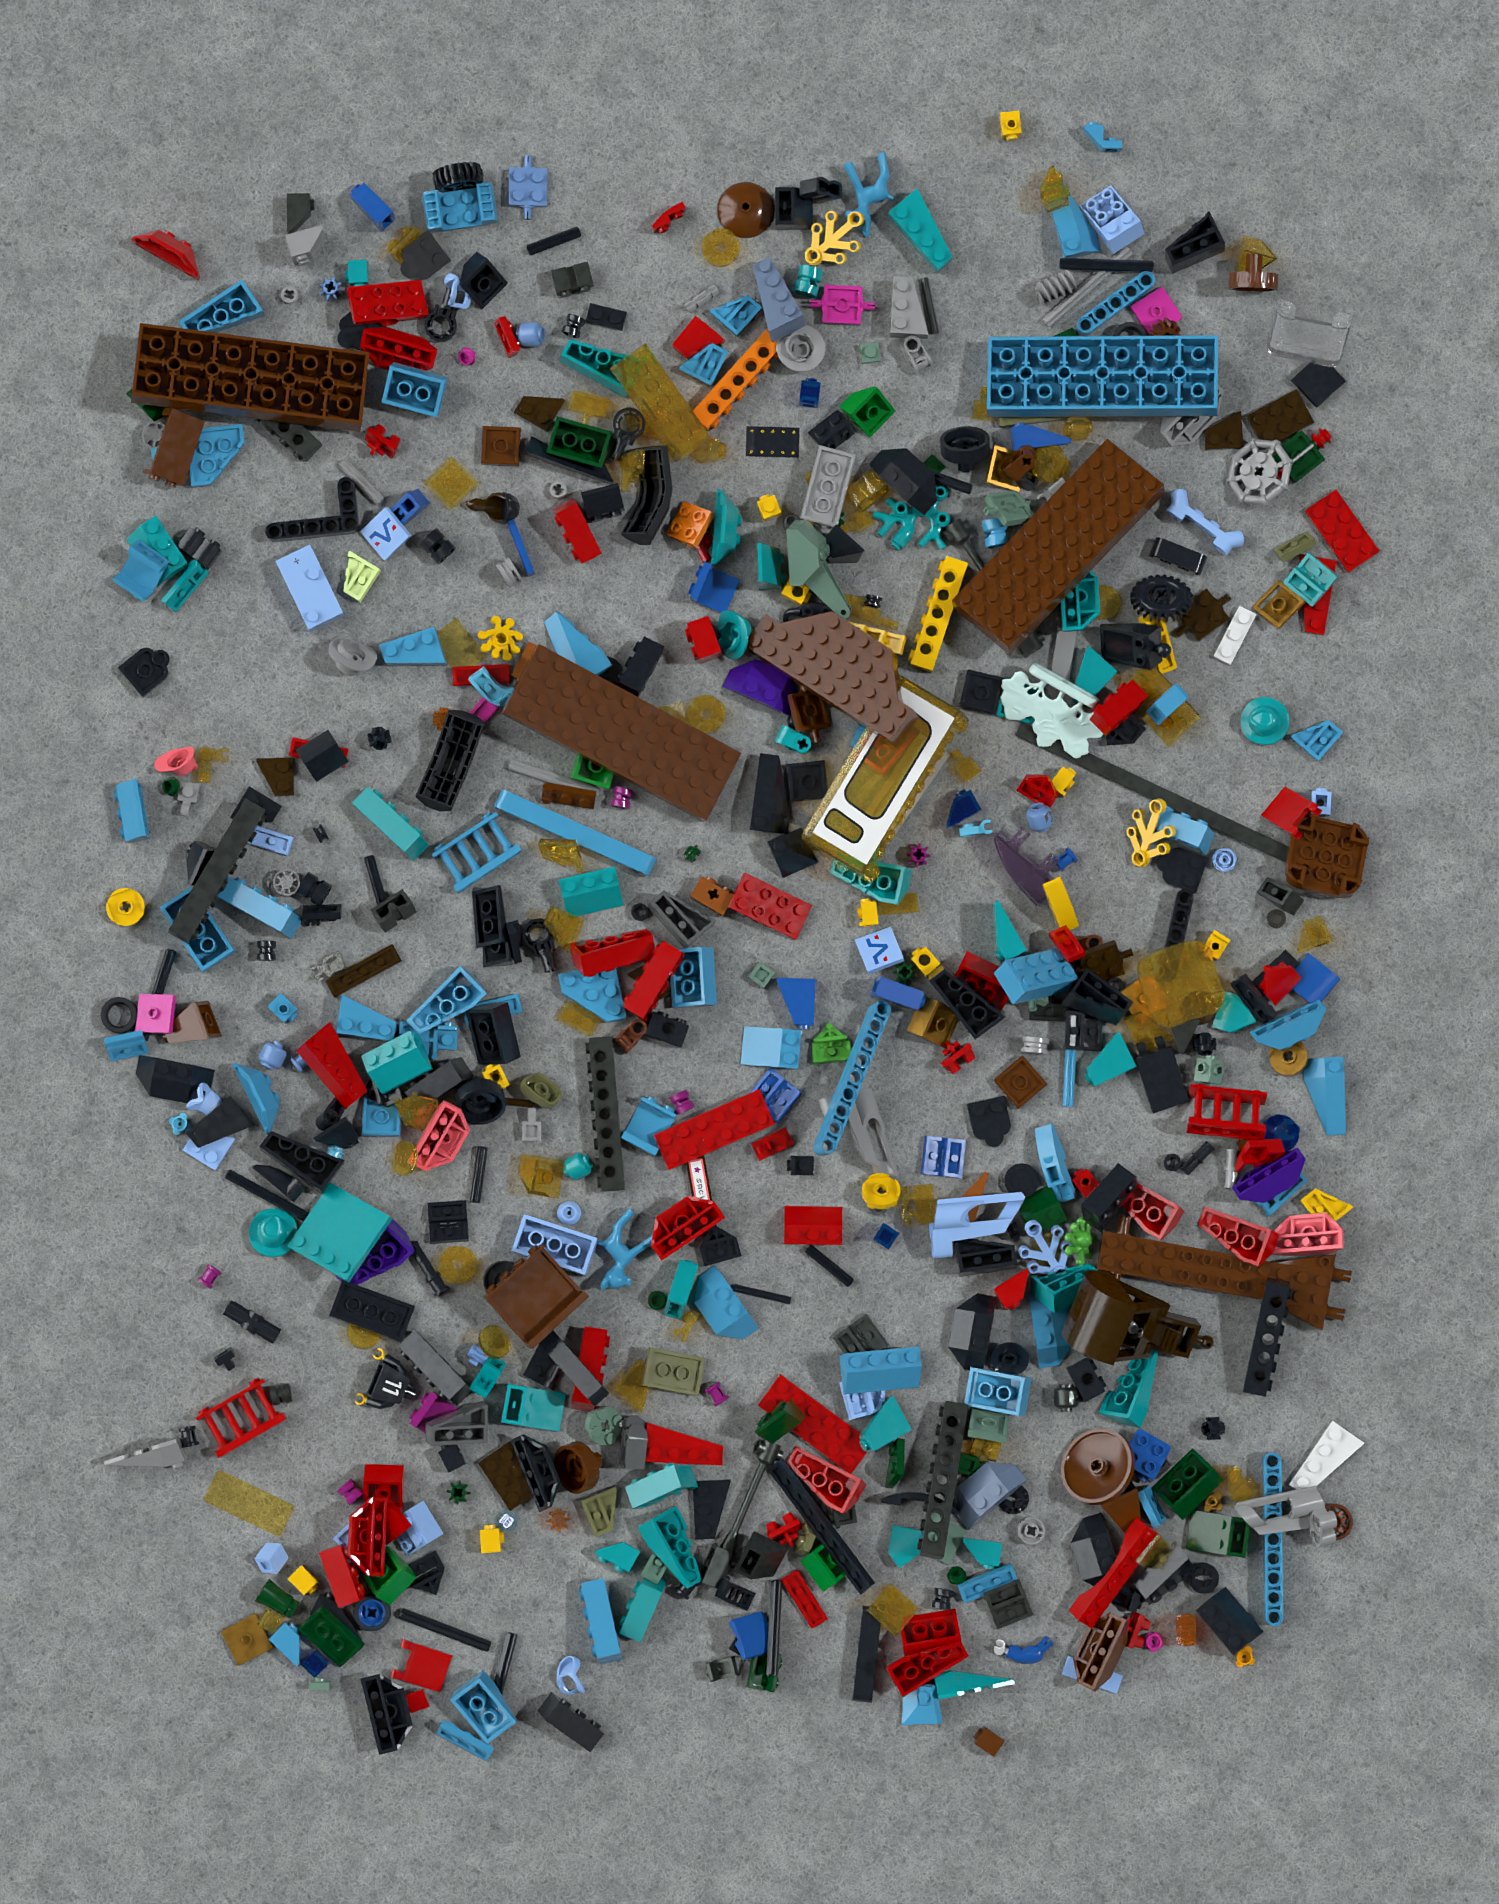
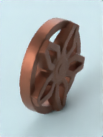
M1340 1504L1326 1505V1511H1329V1508H1331L1336 1515L1337 1527L1333 1528L1335 1534L1337 1533L1336 1530L1344 1533L1336 1537V1540L1345 1538L1353 1526L1351 1513ZM1334 1507H1339V1508L1343 1509V1511H1340V1512L1337 1514V1511L1335 1510ZM1347 1513L1343 1519L1340 1517L1341 1514ZM1348 1517L1349 1527H1347V1525L1343 1523V1521H1345ZM1343 1525L1347 1531L1341 1530V1526Z

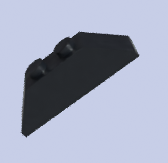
M907 448L881 450L869 463L871 468L884 482L923 515H926L937 502L935 474Z
M143 1055L139 1056L136 1075L149 1096L187 1104L192 1099L198 1098L197 1089L201 1083H206L211 1089L215 1070Z
M977 1293L955 1308L948 1347L965 1370H970V1367L984 1368L994 1318L996 1296Z
M524 1434L512 1439V1445L538 1511L542 1512L552 1507L561 1482L548 1448L545 1444Z
M1101 1512L1082 1518L1070 1544L1082 1580L1095 1586L1110 1570L1117 1557Z
M381 1674L361 1678L379 1755L399 1750L413 1726L404 1687Z

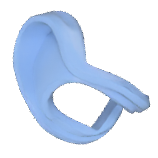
M452 273L447 274L444 278V284L451 288L448 305L450 307L467 309L471 303L470 296L465 292L463 304L455 303L457 291H464V289L459 285L460 280L458 276Z
M201 1083L197 1089L198 1098L188 1102L186 1108L189 1110H199L207 1115L222 1100L206 1083Z
M567 1656L559 1664L557 1686L563 1694L571 1695L578 1691L584 1694L585 1692L584 1686L576 1676L580 1668V1660L577 1657ZM564 1676H570L577 1688L568 1691L563 1682Z

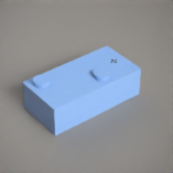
M311 545L276 560L280 572L310 632L345 616Z
M524 1214L512 1252L527 1257L529 1255L528 1251L534 1245L544 1244V1249L562 1269L586 1277L598 1239Z

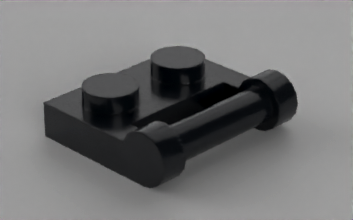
M538 1345L523 1376L554 1391L556 1388L555 1384L562 1370L556 1365L548 1381L543 1379L553 1359Z

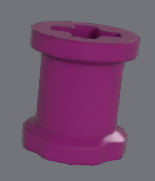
M207 1264V1269L197 1280L212 1289V1284L222 1272Z
M719 1381L704 1390L714 1401L715 1407L729 1398L719 1386Z

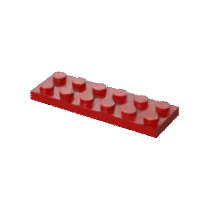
M758 1089L654 1134V1137L670 1171L774 1126L775 1123L761 1090Z
M780 1374L758 1406L764 1411L771 1413L782 1400L787 1402L789 1399H792L805 1415V1418L791 1431L845 1471L852 1474L867 1453L860 1445L861 1440L859 1436L861 1433Z

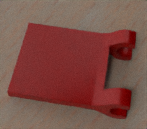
M1285 786L1261 816L1286 831L1296 840H1299L1303 834L1298 831L1299 829L1296 826L1309 811L1318 817L1322 810L1318 808L1316 803L1305 799Z
M402 1639L401 1648L411 1651L404 1672L392 1668L390 1677L441 1692L453 1655Z

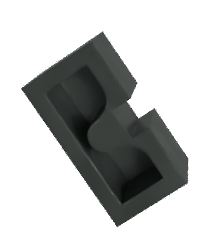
M588 261L567 268L551 270L557 296L568 297L572 295V292L580 291V293L590 291L591 287H594Z
M403 889L371 909L375 920L384 933L398 925L396 920L402 917L403 920H406L417 912Z

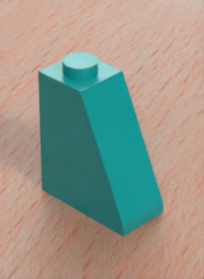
M1088 646L1085 650L1075 685L1096 696L1117 673V670ZM1074 698L1072 699L1076 704H1078V700Z
M1120 1032L1112 1037L1086 1068L1087 1074H1084L1088 1085L1092 1084L1095 1087L1136 1067Z
M680 1259L663 1315L682 1320L699 1266L693 1261Z
M894 1396L885 1399L880 1410L874 1414L859 1436L861 1440L860 1445L868 1454L912 1430Z

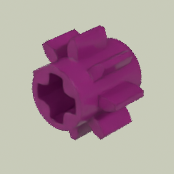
M920 843L917 848L910 846L912 853L906 854V856L911 857L909 864L915 862L917 868L921 862L926 865L927 862L924 859L930 858V855L925 852L928 847L923 849ZM917 850L924 855L920 860H916V856H913Z

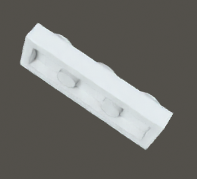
M1241 606L1238 607L1213 656L1214 658L1231 665L1256 616L1255 613Z

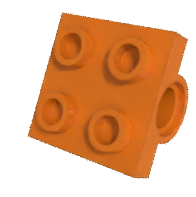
M683 501L666 535L682 544L685 542L686 546L690 548H697L715 514Z

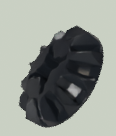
M1020 1486L1015 1491L1016 1497L1022 1500L1016 1501L1014 1507H1012V1502L1008 1499L999 1504L1005 1512L1018 1514L1027 1508L1029 1495L1023 1486Z
M1203 1562L1194 1565L1196 1571L1188 1579L1189 1585L1194 1591L1201 1594L1212 1592L1219 1583L1218 1571L1209 1563ZM1203 1570L1206 1576L1212 1578L1205 1580L1204 1587H1202L1201 1580L1195 1578L1201 1576Z

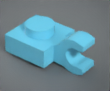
M991 820L982 821L980 826H974L973 823L962 825V828L958 830L959 837L991 834L992 830L984 829V825L991 823Z

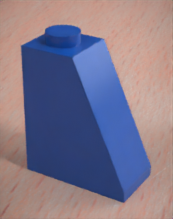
M365 183L358 184L351 190V199L381 232L395 221L393 211Z
M883 977L875 979L870 997L915 1011L919 1010V1007H923L926 999L923 996V991Z
M777 978L778 987L794 1025L798 1026V1029L809 1030L810 1026H814L816 979Z

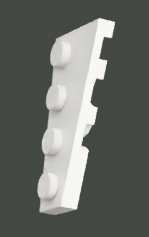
M1332 1421L1289 1485L1296 1490L1317 1486L1359 1449L1364 1442Z

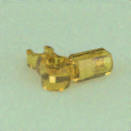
M203 746L199 750V758L202 761L198 765V783H211L212 764L209 761L219 759L223 763L229 762V759H224L221 756L223 752H229L228 748L216 750V748Z

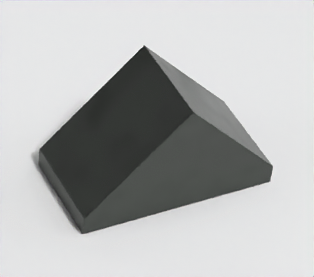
M1193 1018L1171 1026L1180 1054H1184L1200 1019Z

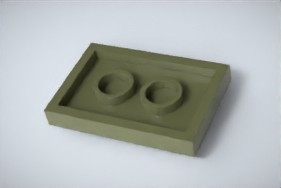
M649 1347L641 1385L699 1396L706 1358Z

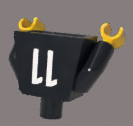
M377 1348V1350L382 1352V1355L378 1358L374 1355L373 1357L379 1361V1364L366 1395L364 1393L357 1394L363 1397V1401L361 1403L355 1401L357 1405L366 1403L369 1407L385 1409L393 1407L395 1403L400 1404L403 1397L412 1400L416 1389L408 1386L410 1378L406 1377L407 1371L401 1362L389 1354L385 1355L382 1349Z

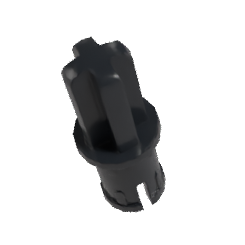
M1205 1141L1195 1153H1191L1192 1156L1181 1166V1170L1186 1175H1189L1200 1163L1203 1164V1160L1215 1149Z

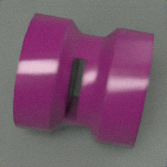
M615 786L613 792L615 796L611 801V806L629 809V799L632 797L633 790Z
M687 1089L670 1097L671 1102L676 1106L675 1110L678 1115L695 1107L694 1103L688 1098L689 1093Z
M349 1479L337 1491L340 1496L346 1498L349 1506L364 1493L355 1486V1482L352 1479Z

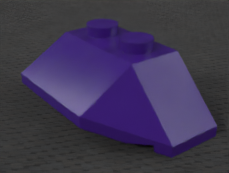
M757 659L730 669L722 686L788 717L791 715V709L787 696L797 693L794 683L790 678Z
M1299 1148L1285 1151L1276 1162L1263 1164L1245 1173L1238 1180L1237 1184L1232 1186V1189L1240 1200L1265 1203L1297 1184L1306 1159Z

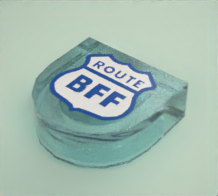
M506 1508L494 1523L504 1531H512L517 1526V1517Z

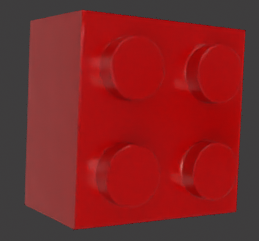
M709 616L687 623V629L684 630L688 643L692 642L693 644L691 652L694 660H699V663L702 664L721 657V649Z

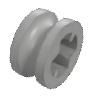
M287 286L281 291V298L286 304H294L298 300V293L294 287ZM287 291H289L290 293H295L293 294L294 298L292 300L290 298H284V296H286L285 293Z
M561 481L553 482L550 486L551 496L555 499L565 497L567 493L566 485ZM557 485H560L561 489L564 490L560 495H556L553 490L554 487L557 488Z

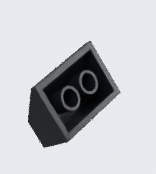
M508 1002L489 1003L466 1011L478 1065L507 1064L521 1057Z
M1226 1587L1196 1610L1198 1615L1233 1657L1263 1633V1630Z

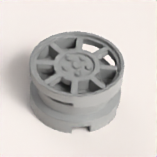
M150 422L144 427L142 437L149 448L158 447L165 427L163 423Z
M509 557L504 559L502 564L498 563L495 565L509 588L516 581L520 582L523 580Z
M291 869L280 870L273 879L275 890L285 897L295 895L301 883L299 875Z
M1023 1036L1022 1041L1025 1047L1021 1049V1052L1048 1055L1047 1045L1049 1044V1039Z
M1026 1517L1020 1521L1017 1533L1023 1542L1033 1545L1039 1543L1044 1538L1045 1526L1035 1517Z

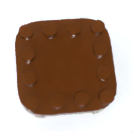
M1309 813L1296 826L1299 829L1298 831L1303 834L1301 838L1296 840L1294 837H1290L1285 863L1286 881L1300 890L1335 898H1350L1362 883L1361 879L1369 837L1366 836V833L1360 828L1359 824L1353 823L1351 825L1316 817L1314 814Z

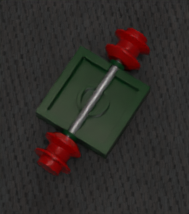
M1319 428V434L1317 435L1312 433V441L1301 430L1282 445L1289 458L1293 459L1294 464L1291 466L1290 479L1295 484L1325 461V458L1316 447L1324 449V443H1331L1330 439L1332 436L1326 429L1322 430ZM1276 453V455L1274 456V458H1275V460L1279 463V462H1281L1282 460H1281V458L1279 457V455ZM1280 469V472H1278L1279 479L1282 478L1283 469Z

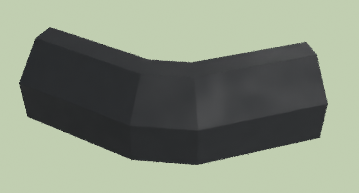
M667 445L635 448L640 492L638 502L621 535L639 545H651L669 511L673 488Z
M449 710L447 712L433 756L416 793V798L426 807L439 812L452 811L469 771L485 725L476 715L463 710ZM447 758H451L447 772H443ZM454 760L459 761L455 774H449Z

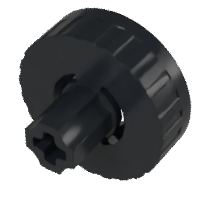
M971 426L947 430L940 437L941 456L948 462L958 464V471L968 473L974 470V463L984 460L990 454L989 434L983 429Z
M482 1077L471 1078L455 1094L456 1107L462 1110L469 1124L483 1125L491 1123L500 1118L506 1110V1099L502 1086L490 1079Z

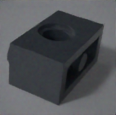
M658 1011L657 1014L653 1012L645 1035L682 1048L689 1029V1025H686L687 1021L677 1017L676 1020L668 1018L669 1014ZM667 1023L672 1024L674 1027L673 1032L670 1034H666L662 1030L663 1026Z
M1088 1357L1066 1367L1074 1385L1079 1390L1083 1402H1087L1106 1392L1104 1389L1106 1384L1102 1376H1097L1094 1371L1097 1367L1093 1359L1089 1360ZM1085 1373H1089L1092 1376V1382L1087 1385L1082 1381V1376Z

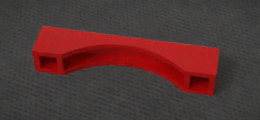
M1136 1517L1125 1532L1120 1552L1110 1570L1094 1587L1078 1596L1069 1609L1071 1614L1078 1621L1092 1629L1160 1534L1151 1525Z

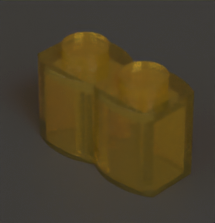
M872 469L863 473L859 481L848 485L845 497L859 513H862L870 508L875 501L884 497L890 489L887 483Z

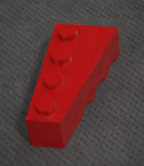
M664 941L656 945L653 950V958L645 963L643 967L644 973L641 977H637L633 984L635 988L631 994L628 993L623 1001V1007L629 1013L646 1023L651 1018L648 1016L649 1012L653 1009L655 1010L659 1003L658 995H662L668 987V977L672 978L684 957L682 951Z
M331 1022L326 1024L296 1050L345 1109L367 1092Z
M647 1422L646 1462L722 1466L723 1445Z

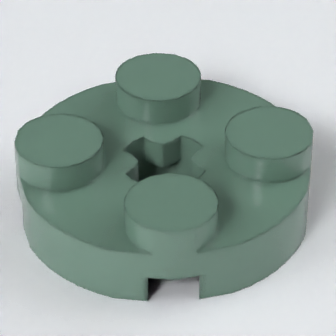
M599 1406L596 1410L593 1409L588 1414L585 1422V1430H588L589 1434L588 1438L600 1445L614 1444L622 1428L618 1426V1421L622 1420L623 1417L612 1407ZM606 1422V1428L602 1430L603 1427L601 1426V1423Z

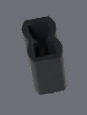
M816 177L800 181V196L804 199H814L816 202L823 203L842 198V184L836 180L829 181L824 177Z
M190 527L177 544V547L209 570L222 552L219 548L221 545L213 539L207 540L204 537L205 533L196 527L194 530Z

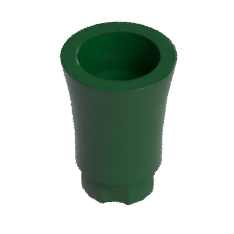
M271 1579L267 1580L254 1601L265 1605L281 1615L284 1614L288 1618L293 1615L300 1603L293 1599V1596L278 1587Z

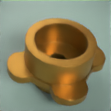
M1216 1492L1204 1499V1510L1206 1512L1221 1511L1223 1509L1221 1493Z

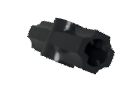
M233 1300L230 1301L223 1315L240 1324L245 1330L254 1335L257 1334L273 1344L282 1330L265 1320L263 1316L258 1315L251 1309L244 1308Z

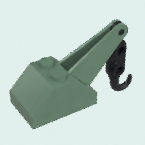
M795 520L786 530L790 586H802L805 584L823 602H808L796 608H790L785 611L783 622H787L791 615L805 618L831 611L843 619L848 618L852 608L825 561L830 553L829 544H826V538L807 520Z

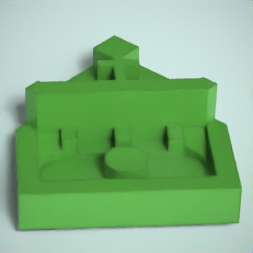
M829 1022L812 1043L813 1065L847 1062L851 1053L848 1037L834 1028Z

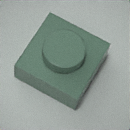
M878 342L859 344L862 364L881 362Z
M759 962L749 975V978L764 989L775 972Z
M324 1677L314 1678V1681L310 1682V1690L331 1689V1681H326Z

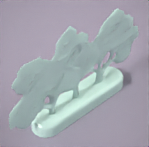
M1032 663L1029 668V672L1040 679L1039 683H1030L1028 676L1022 671L1015 672L1011 679L1002 680L1001 687L1004 691L1000 698L1004 706L1006 718L1008 720H1022L1029 716L1034 717L1035 721L1032 724L1034 733L1037 734L1036 741L1038 747L1051 746L1052 743L1060 739L1064 751L1074 758H1080L1081 755H1086L1089 752L1087 738H1099L1103 735L1089 720L1094 713H1085L1082 708L1083 704L1095 708L1099 699L1037 663ZM1029 684V687L1024 688V685ZM1047 684L1060 690L1057 699L1051 700L1045 696L1043 689ZM1031 688L1035 690L1039 688L1035 694L1029 695L1027 693ZM1067 694L1078 700V704L1072 708L1068 707L1066 702L1063 701L1064 695ZM1078 711L1081 713L1079 718L1076 717Z

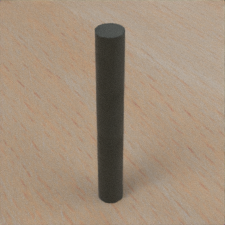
M925 277L921 278L920 281L931 334H937L939 331L928 278Z

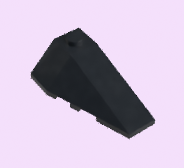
M760 753L750 830L785 834L789 830L790 810L779 755Z

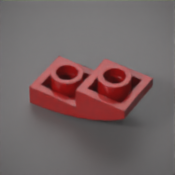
M683 201L669 208L652 225L653 233L658 232L662 234L668 231V227L671 226L670 218L676 220L684 216L683 213L686 212Z

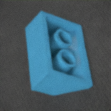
M132 779L117 784L114 796L115 801H119L120 809H117L118 819L122 820L123 828H120L122 839H125L127 843L150 839L141 783L137 779Z
M711 947L678 949L684 953V957L674 976L670 978L672 1008L717 1005L714 949Z

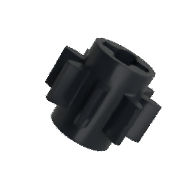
M383 727L372 728L371 733L367 734L369 746L374 747L376 750L386 749L387 743L392 742L390 731L385 730Z
M1199 1033L1197 1038H1194L1193 1049L1194 1051L1198 1050L1199 1055H1211L1213 1050H1216V1038H1212L1210 1033Z
M1206 1417V1422L1202 1424L1201 1431L1204 1436H1207V1440H1220V1435L1225 1433V1425L1222 1421H1219L1220 1417Z

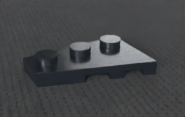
M229 1095L186 1132V1135L197 1148H200L252 1127L255 1124Z
M731 1479L696 1481L698 1488L693 1489L695 1540L715 1539Z

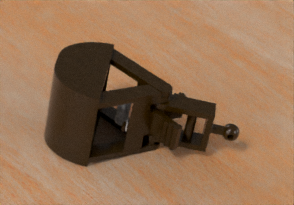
M1100 1270L1085 1272L1061 1331V1335L1073 1349L1092 1359L1113 1366L1115 1362L1150 1358L1151 1350L1189 1358L1194 1343L1200 1344L1204 1349H1210L1214 1344L1211 1336H1198L1201 1324L1197 1319L1168 1312L1171 1306L1169 1303L1116 1279L1111 1272ZM1165 1323L1177 1324L1176 1330L1166 1326ZM1185 1327H1188L1187 1330H1186V1333H1185V1335H1184V1338H1183V1340H1182V1343H1181V1345L1179 1346L1178 1343H1179L1180 1338H1181V1336H1182V1334H1183V1331H1184Z

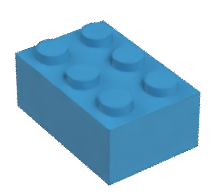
M393 362L389 368L382 403L437 417L441 411L449 377Z

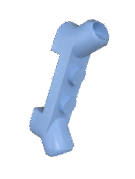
M1177 489L1170 493L1171 504L1166 509L1167 514L1180 523L1185 517L1215 539L1211 546L1227 556L1232 548L1243 546L1244 537L1241 530L1223 532L1219 529L1220 526L1213 520L1209 522L1205 519V515L1201 511L1190 508L1186 490Z

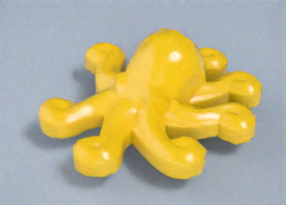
M493 616L491 622L495 624V628L486 632L482 630L478 632V638L481 640L491 637L487 643L481 645V650L487 653L491 649V656L494 659H499L500 653L503 652V660L510 661L512 655L509 653L508 645L512 654H519L520 648L515 645L512 637L520 642L523 639V635L518 631L509 630L515 624L513 619L507 618L505 621L506 625L501 627V618Z

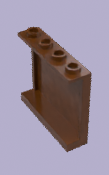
M544 1244L534 1245L528 1251L529 1255L525 1259L520 1258L514 1263L515 1268L511 1272L507 1270L499 1277L501 1281L496 1285H490L485 1290L487 1294L483 1296L529 1349L537 1346L589 1297L544 1249Z

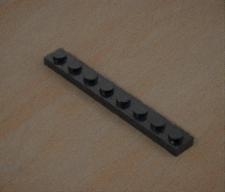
M782 1458L768 1470L859 1594L862 1595L875 1584L874 1580Z

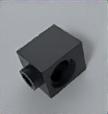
M457 1444L440 1446L442 1450L438 1453L448 1473L467 1464Z

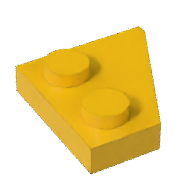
M1316 1188L1299 1200L1310 1214L1328 1213L1335 1222L1353 1208L1352 1205Z

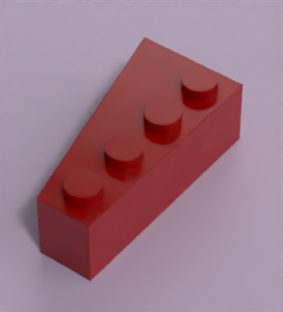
M647 929L622 933L620 938L612 935L606 936L603 941L589 939L585 940L586 944L577 946L576 942L569 943L573 964L584 977H592L602 971H613L616 967L630 966L637 961H648L654 956L653 950L655 948L653 935Z
M585 1326L579 1359L596 1379L603 1384L604 1373H601V1368L606 1366L607 1355L604 1354L605 1347L609 1348L611 1336H607L606 1329ZM574 1384L571 1409L591 1412L595 1409V1406Z

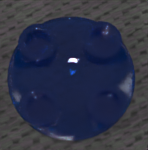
M1276 1114L1266 1120L1264 1123L1266 1125L1265 1140L1281 1139L1285 1151H1290L1296 1146L1300 1127L1290 1117Z

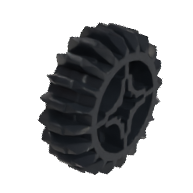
M476 162L452 163L440 167L432 173L435 190L439 192L477 187L476 184L483 182L484 177L481 165Z

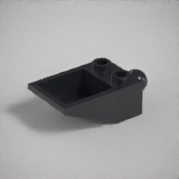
M1146 623L1100 625L1101 655L1106 661L1152 670L1163 661L1162 658H1166L1171 654L1170 645L1161 642L1160 626Z

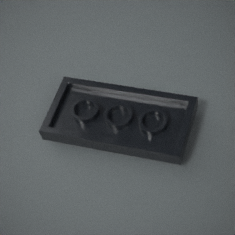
M342 1280L329 1317L401 1343L415 1306Z

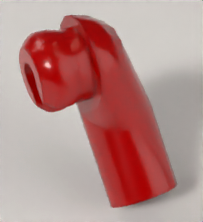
M710 534L704 535L696 548L703 563L711 560L708 549L713 542V537Z

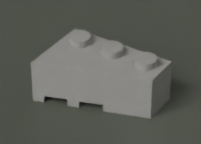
M893 276L890 337L907 338L909 336H916L920 339H928V331L913 277Z

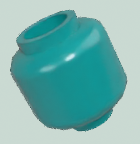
M577 1152L565 1159L563 1172L567 1178L571 1177L573 1180L578 1181L591 1173L593 1164L587 1154Z

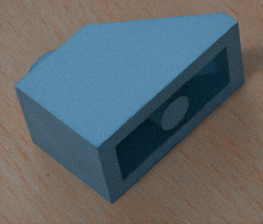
M286 1621L269 1640L293 1664L298 1666L301 1663V1635L298 1633V1627L293 1622L289 1624Z

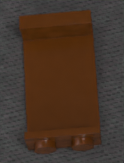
M164 408L162 415L168 418L151 469H144L143 473L148 474V478L158 482L163 480L166 486L176 488V486H184L205 421L174 408Z

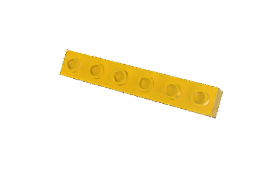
M946 556L945 561H940L938 571H941L939 579L935 578L932 589H935L933 596L929 595L926 604L929 610L927 614L923 613L920 622L923 628L921 632L917 631L914 640L917 646L915 650L911 649L908 658L911 661L910 666L932 673L953 611L952 599L959 592L968 565L967 562ZM952 574L954 581L946 582L944 575ZM946 592L949 598L944 601L940 600L938 593ZM938 609L942 612L943 616L938 619L934 618L932 612ZM932 627L937 631V634L932 637L928 636L926 630ZM924 645L929 646L931 652L926 655L922 654L920 648Z

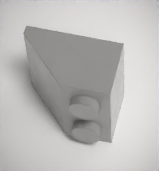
M322 225L285 235L294 264L305 266L310 263V260L314 259L326 238Z

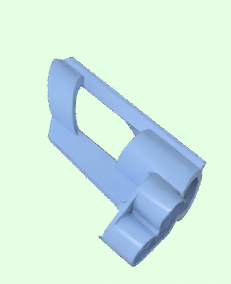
M1016 1192L938 1200L934 1223H929L933 1259L953 1257L952 1241L1005 1233L1025 1199L1023 1193ZM1007 1202L997 1220L969 1222L968 1212L975 1206Z

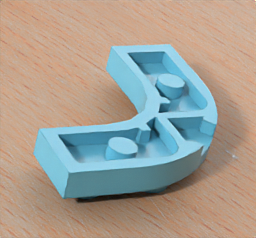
M484 666L468 679L487 701L496 706H505L514 687H506L499 684Z

